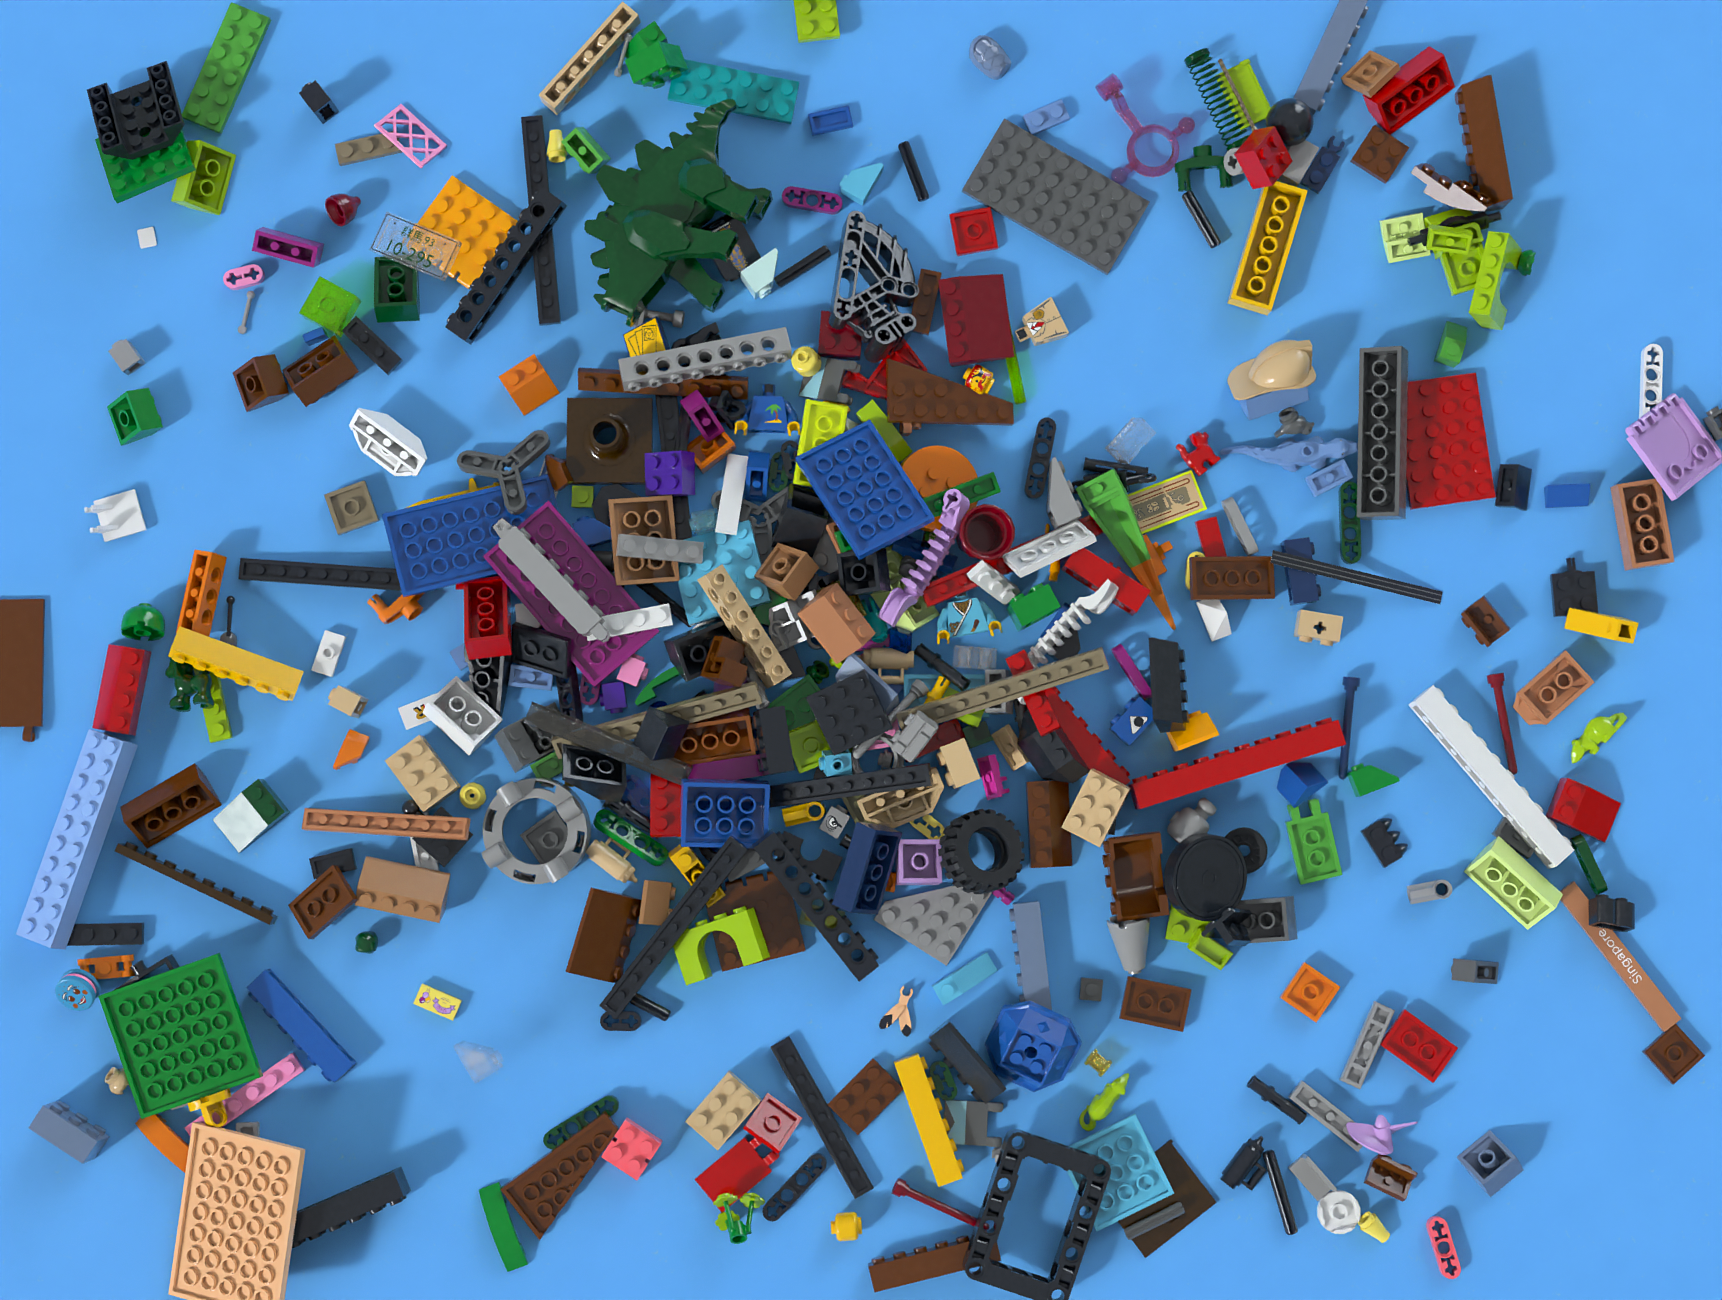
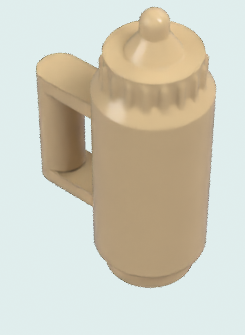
M909 648L864 649V653L858 656L869 668L878 669V676L886 684L904 685V670L914 668V651H909ZM881 669L901 670L900 676H881Z
M610 837L605 843L595 839L585 852L589 855L588 858L616 880H620L623 883L627 881L637 883L638 879L634 875L636 870L626 860L631 851ZM611 841L626 852L623 857L608 846Z

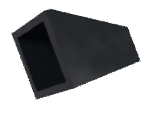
M792 483L789 484L773 532L771 547L774 548L777 543L807 552L813 558L829 514L814 490Z

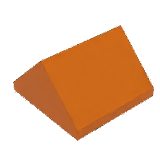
M725 432L708 443L700 434L687 446L688 452L695 453V465L702 474L725 458L728 453L730 454L736 449L735 443Z

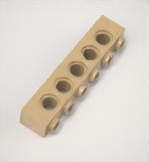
M622 1L539 94L541 102L558 115L625 41L624 35L627 33L631 34L641 23L639 15Z
M720 565L699 578L697 581L735 640L746 645L744 649L745 656L765 687L768 689L792 674L724 566Z

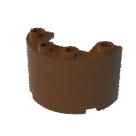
M1160 831L1111 837L1103 841L1104 853L1106 854L1102 855L1104 868L1107 867L1108 875H1105L1106 888L1111 890L1113 902H1110V910L1112 915H1116L1117 921L1169 915L1168 898L1163 886L1160 854L1163 852Z

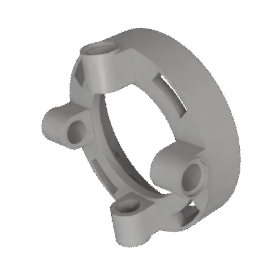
M543 777L528 778L517 782L511 781L496 790L497 795L490 803L483 822V841L486 850L482 852V857L491 869L497 867L506 876L527 884H544L548 882L553 884L568 875L583 859L591 837L589 814L580 797L567 785L557 780ZM542 782L541 786L549 788L556 786V791L554 793L547 789L535 788V783ZM529 798H540L553 803L561 818L567 823L568 835L563 850L556 858L543 864H529L517 859L507 848L503 837V825L508 812L518 802ZM578 831L585 832V835H581L579 844L582 850L579 853L573 852L578 840Z

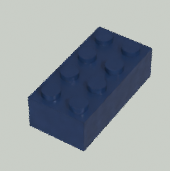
M856 822L832 905L850 913L878 915L902 832L883 824Z

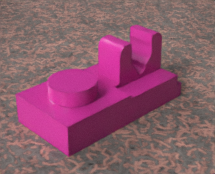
M996 755L978 758L977 762L987 800L1002 797V794L1009 793V788L1003 789L1002 781H1006L1007 777H1000L999 763Z

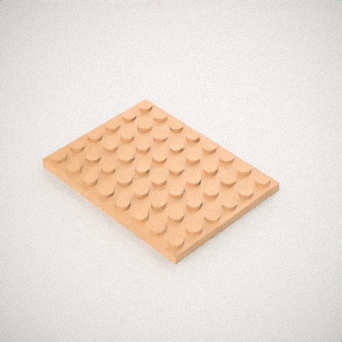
M201 1122L192 1123L169 1295L186 1300H285L306 1149L221 1127L208 1126Z

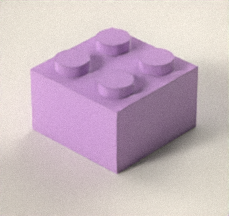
M940 839L900 840L895 856L896 885H939L942 883V868L940 865L942 856H938V849H941Z

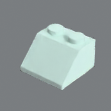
M776 248L741 271V280L755 300L758 297L763 299L771 293L778 260Z

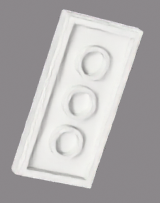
M1075 520L1004 554L1002 557L1004 562L1022 578L1097 542L1089 529L1079 520Z

